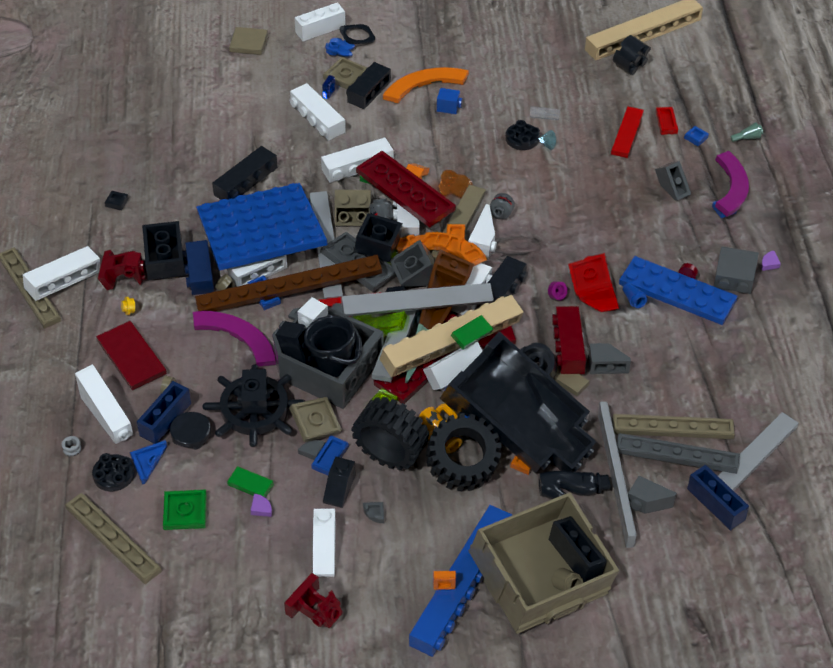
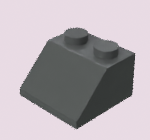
M419 240L393 257L390 262L402 286H427L435 260L429 249Z
M721 246L714 287L751 294L759 253Z

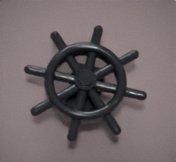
M253 364L251 369L242 370V377L233 382H230L224 376H219L217 381L225 387L221 394L220 402H206L202 405V408L204 410L221 411L225 424L215 431L217 437L223 436L232 429L238 433L249 435V445L256 447L257 435L270 432L276 427L286 435L291 434L292 429L283 422L288 408L292 404L305 402V400H288L283 386L291 381L292 377L289 374L276 381L267 376L266 369H259L257 364ZM273 394H275L279 400L267 399L270 398ZM234 396L238 397V401L230 402ZM267 408H277V410L272 414ZM242 409L235 416L230 412V410ZM247 415L250 416V422L243 421L242 419ZM261 415L265 419L258 421V416Z

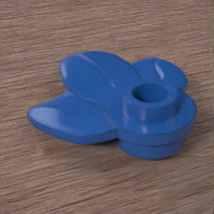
M332 38L329 43H326L325 49L329 55L352 56L353 54L350 50L355 48L356 45L349 44L341 38Z

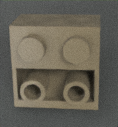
M335 190V226H362L367 214L370 213L371 190Z

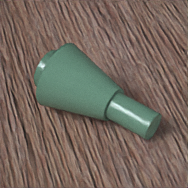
M755 122L740 133L731 135L730 138L732 142L741 139H760L763 129L760 124L758 125Z

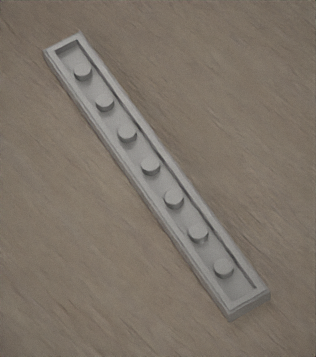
M327 191L309 193L311 207L327 238V243L334 240ZM317 247L320 268L334 265V262L320 253L321 247ZM341 283L322 287L324 299L343 296Z
M490 283L341 297L343 317L477 305L494 301Z
M599 402L598 418L626 548L635 546L636 530L608 403Z

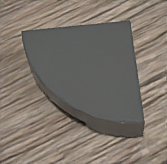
M320 440L306 442L298 449V454L315 460L325 442Z
M383 502L363 503V511L370 520L384 523Z

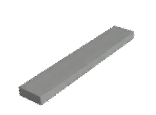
M419 310L396 312L382 350L389 344H397L403 338L409 337ZM381 350L372 372V379L391 382L393 377H390L380 361Z
M782 412L740 453L737 474L722 471L718 477L735 491L798 427L799 423Z

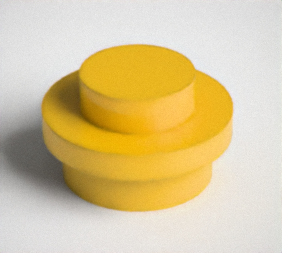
M128 296L121 301L122 312H125L126 315L135 313L134 298H129Z

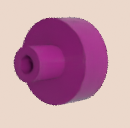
M560 281L552 282L548 287L549 297L554 300L564 299L567 295L566 284Z

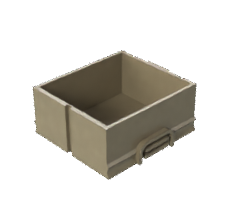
M571 492L478 529L474 541L468 550L485 579L484 583L495 602L501 606L516 634L543 622L547 625L551 619L554 621L577 611L578 607L581 610L585 604L607 595L619 572L618 567L598 535H593V527ZM572 516L607 562L602 575L568 590L561 591L553 586L552 576L559 568H565L570 571L572 569L548 539L554 521Z

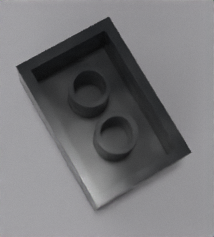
M179 221L142 225L148 280L185 276Z

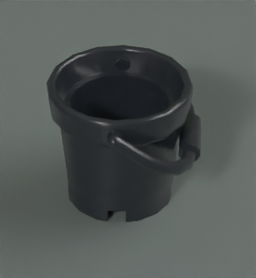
M328 314L312 322L305 330L304 341L308 351L313 355L318 370L330 376L338 377L348 365L354 364L360 359L362 339L353 323L347 318Z

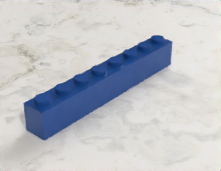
M489 505L449 570L456 571L455 589L437 590L409 634L410 647L431 657L434 656L437 650L440 651L445 642L444 637L447 633L450 634L455 626V619L463 614L467 599L471 600L475 593L476 584H480L484 579L468 551L478 529L510 517L512 514Z

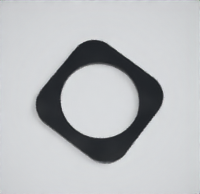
M356 24L340 27L343 38L349 44L373 43L375 41V36L367 25ZM352 28L362 29L369 34V37L364 40H355L348 37L346 31Z

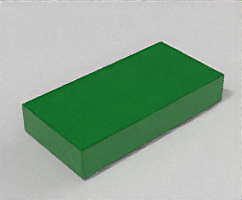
M480 315L453 331L451 337L464 350L492 333L493 328Z
M238 466L227 481L230 487L252 496L258 494L265 498L274 485L273 480Z

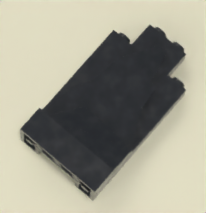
M500 331L486 345L480 355L448 384L440 397L456 414L460 412L468 416L473 414L477 421L480 418L485 419L484 425L486 427L489 424L494 427L492 434L497 433L499 436L498 440L535 473L540 468L544 470L550 463L554 464L560 471L572 470L576 472L582 465L580 460L583 457L587 459L594 452L592 447L596 441L582 429L588 421L585 417L590 411Z

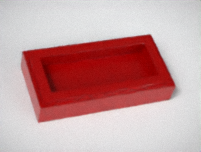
M656 107L655 112L660 134H678L673 107Z

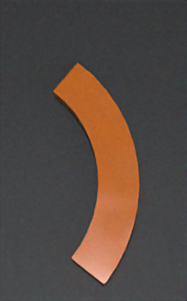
M440 67L410 73L394 82L384 92L383 99L399 103L414 87L432 84L434 81L463 85L469 75V70Z
M426 232L425 235L415 236L413 234L400 238L396 247V251L399 254L421 240L429 250L441 249L473 263L474 266L487 260L482 250L474 243L449 233Z

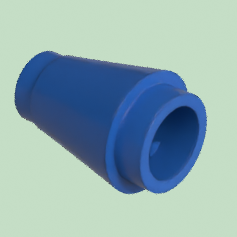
M631 283L623 286L622 290L632 307L641 308L646 304L647 297L643 291Z

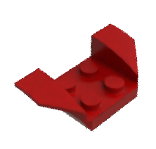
M605 253L587 256L584 260L568 264L574 291L580 301L599 312L619 309Z

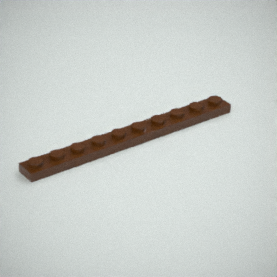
M373 255L195 296L198 311L217 312L260 302L261 300L265 301L275 297L382 274V268L378 255Z

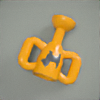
M445 403L439 405L436 409L428 407L419 415L423 420L421 424L426 425L428 428L429 440L434 428L438 427L439 422L443 420L440 415L442 410L448 416L454 414L455 419L458 418V415ZM459 437L450 438L445 443L446 453L450 454L459 449L462 440Z

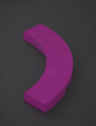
M730 151L717 155L715 159L730 177V190L728 194L715 204V207L726 217L739 210L749 191L746 171Z
M193 312L194 330L226 331L231 336L247 344L259 367L276 365L271 344L263 333L249 322L221 312Z

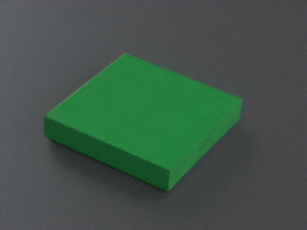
M206 489L164 491L163 530L206 528Z

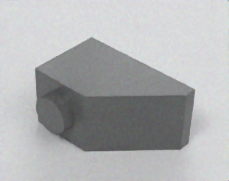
M680 161L668 163L655 169L661 187L675 201L691 195Z
M609 343L589 345L588 360L590 374L629 373L630 357Z
M638 476L628 492L630 507L633 510L646 514L673 508L677 493Z

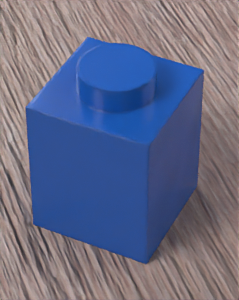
M440 88L437 97V112L457 114L458 108L462 106L460 91Z

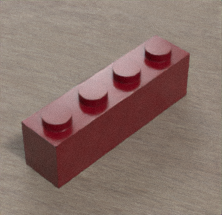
M556 306V313L552 314V326H556L553 329V337L557 339L555 341V353L559 352V355L556 356L557 366H560L561 374H584L586 357L579 306Z

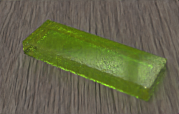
M404 311L358 321L379 329L383 333L404 330L407 315Z

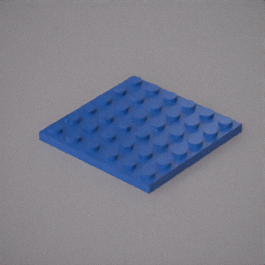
M292 183L266 191H257L253 194L239 195L234 199H222L218 202L204 203L196 206L219 271L327 245V238L300 183Z

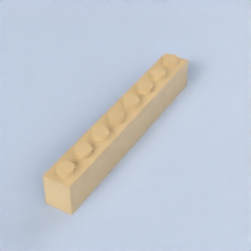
M696 0L679 1L586 37L585 51L595 61L614 54L616 50L620 51L622 48L621 42L629 35L645 42L700 21L703 7Z
M512 295L502 296L493 303L483 304L479 309L469 310L460 317L455 316L446 323H438L432 329L422 330L411 338L405 337L397 344L385 346L382 350L380 361L390 377H395L461 348L451 337L452 332L480 315L492 326L493 331L489 334L491 335L518 323L524 312Z

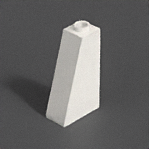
M93 364L76 372L75 376L81 399L113 442L117 444L132 436L133 431L129 419Z

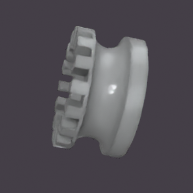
M69 436L62 441L64 454L73 457L80 453L81 445L77 437Z

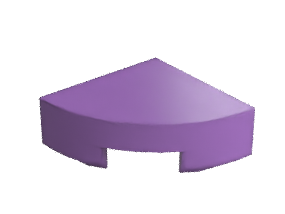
M775 251L768 252L763 257L762 271L780 268L781 263Z
M254 494L251 515L272 517V508L269 501L261 495Z

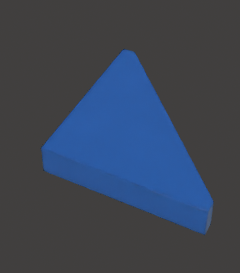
M166 440L130 452L142 485L146 483L166 450Z

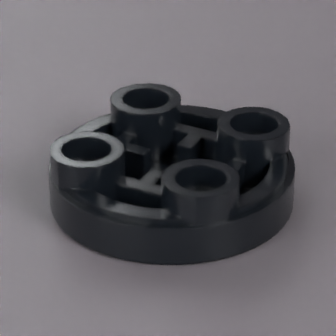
M518 120L516 124L511 125L506 130L505 140L514 149L529 150L538 145L540 129L527 124L524 120Z
M186 412L178 415L170 425L172 442L181 447L195 450L200 449L211 434L208 418L198 412Z
M104 453L95 463L92 476L98 488L109 492L119 491L127 487L133 480L134 468L129 457Z

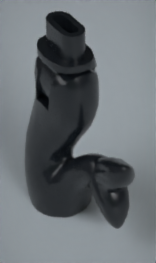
M549 471L538 475L540 496L554 499L566 494L560 488L580 496H588L601 493L602 490H610L609 475H600L599 472H596L595 475L592 472Z

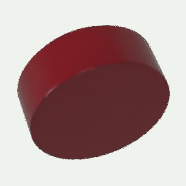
M684 263L681 265L679 273L696 279L698 269L693 264Z

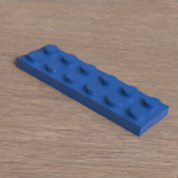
M634 256L619 280V285L624 286L627 283H631L649 297L720 325L724 324L738 297L735 294Z

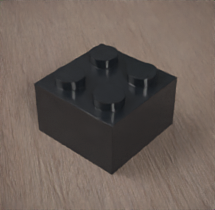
M368 213L356 236L354 252L366 256L378 255L379 260L390 262L400 241L403 223Z

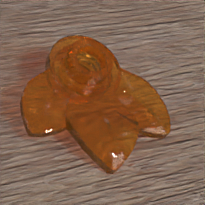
M445 170L441 174L439 191L443 196H447L451 192L455 196L462 198L466 188L473 184L467 176L457 174L452 170Z

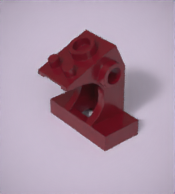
M111 250L104 251L97 279L106 290L114 289L116 277L119 275H125L128 278L133 277L141 285L142 280L146 278L144 273H147L145 260H142L141 253L135 251L116 255Z
M313 573L284 602L285 614L293 618L300 611L318 627L330 628L343 614V611L340 607V601L335 597L332 590L326 598L317 592L319 590V577ZM316 604H318V611L312 609Z

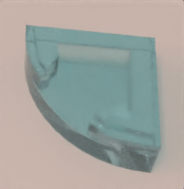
M552 130L539 137V142L548 149L553 150L556 146L555 133Z

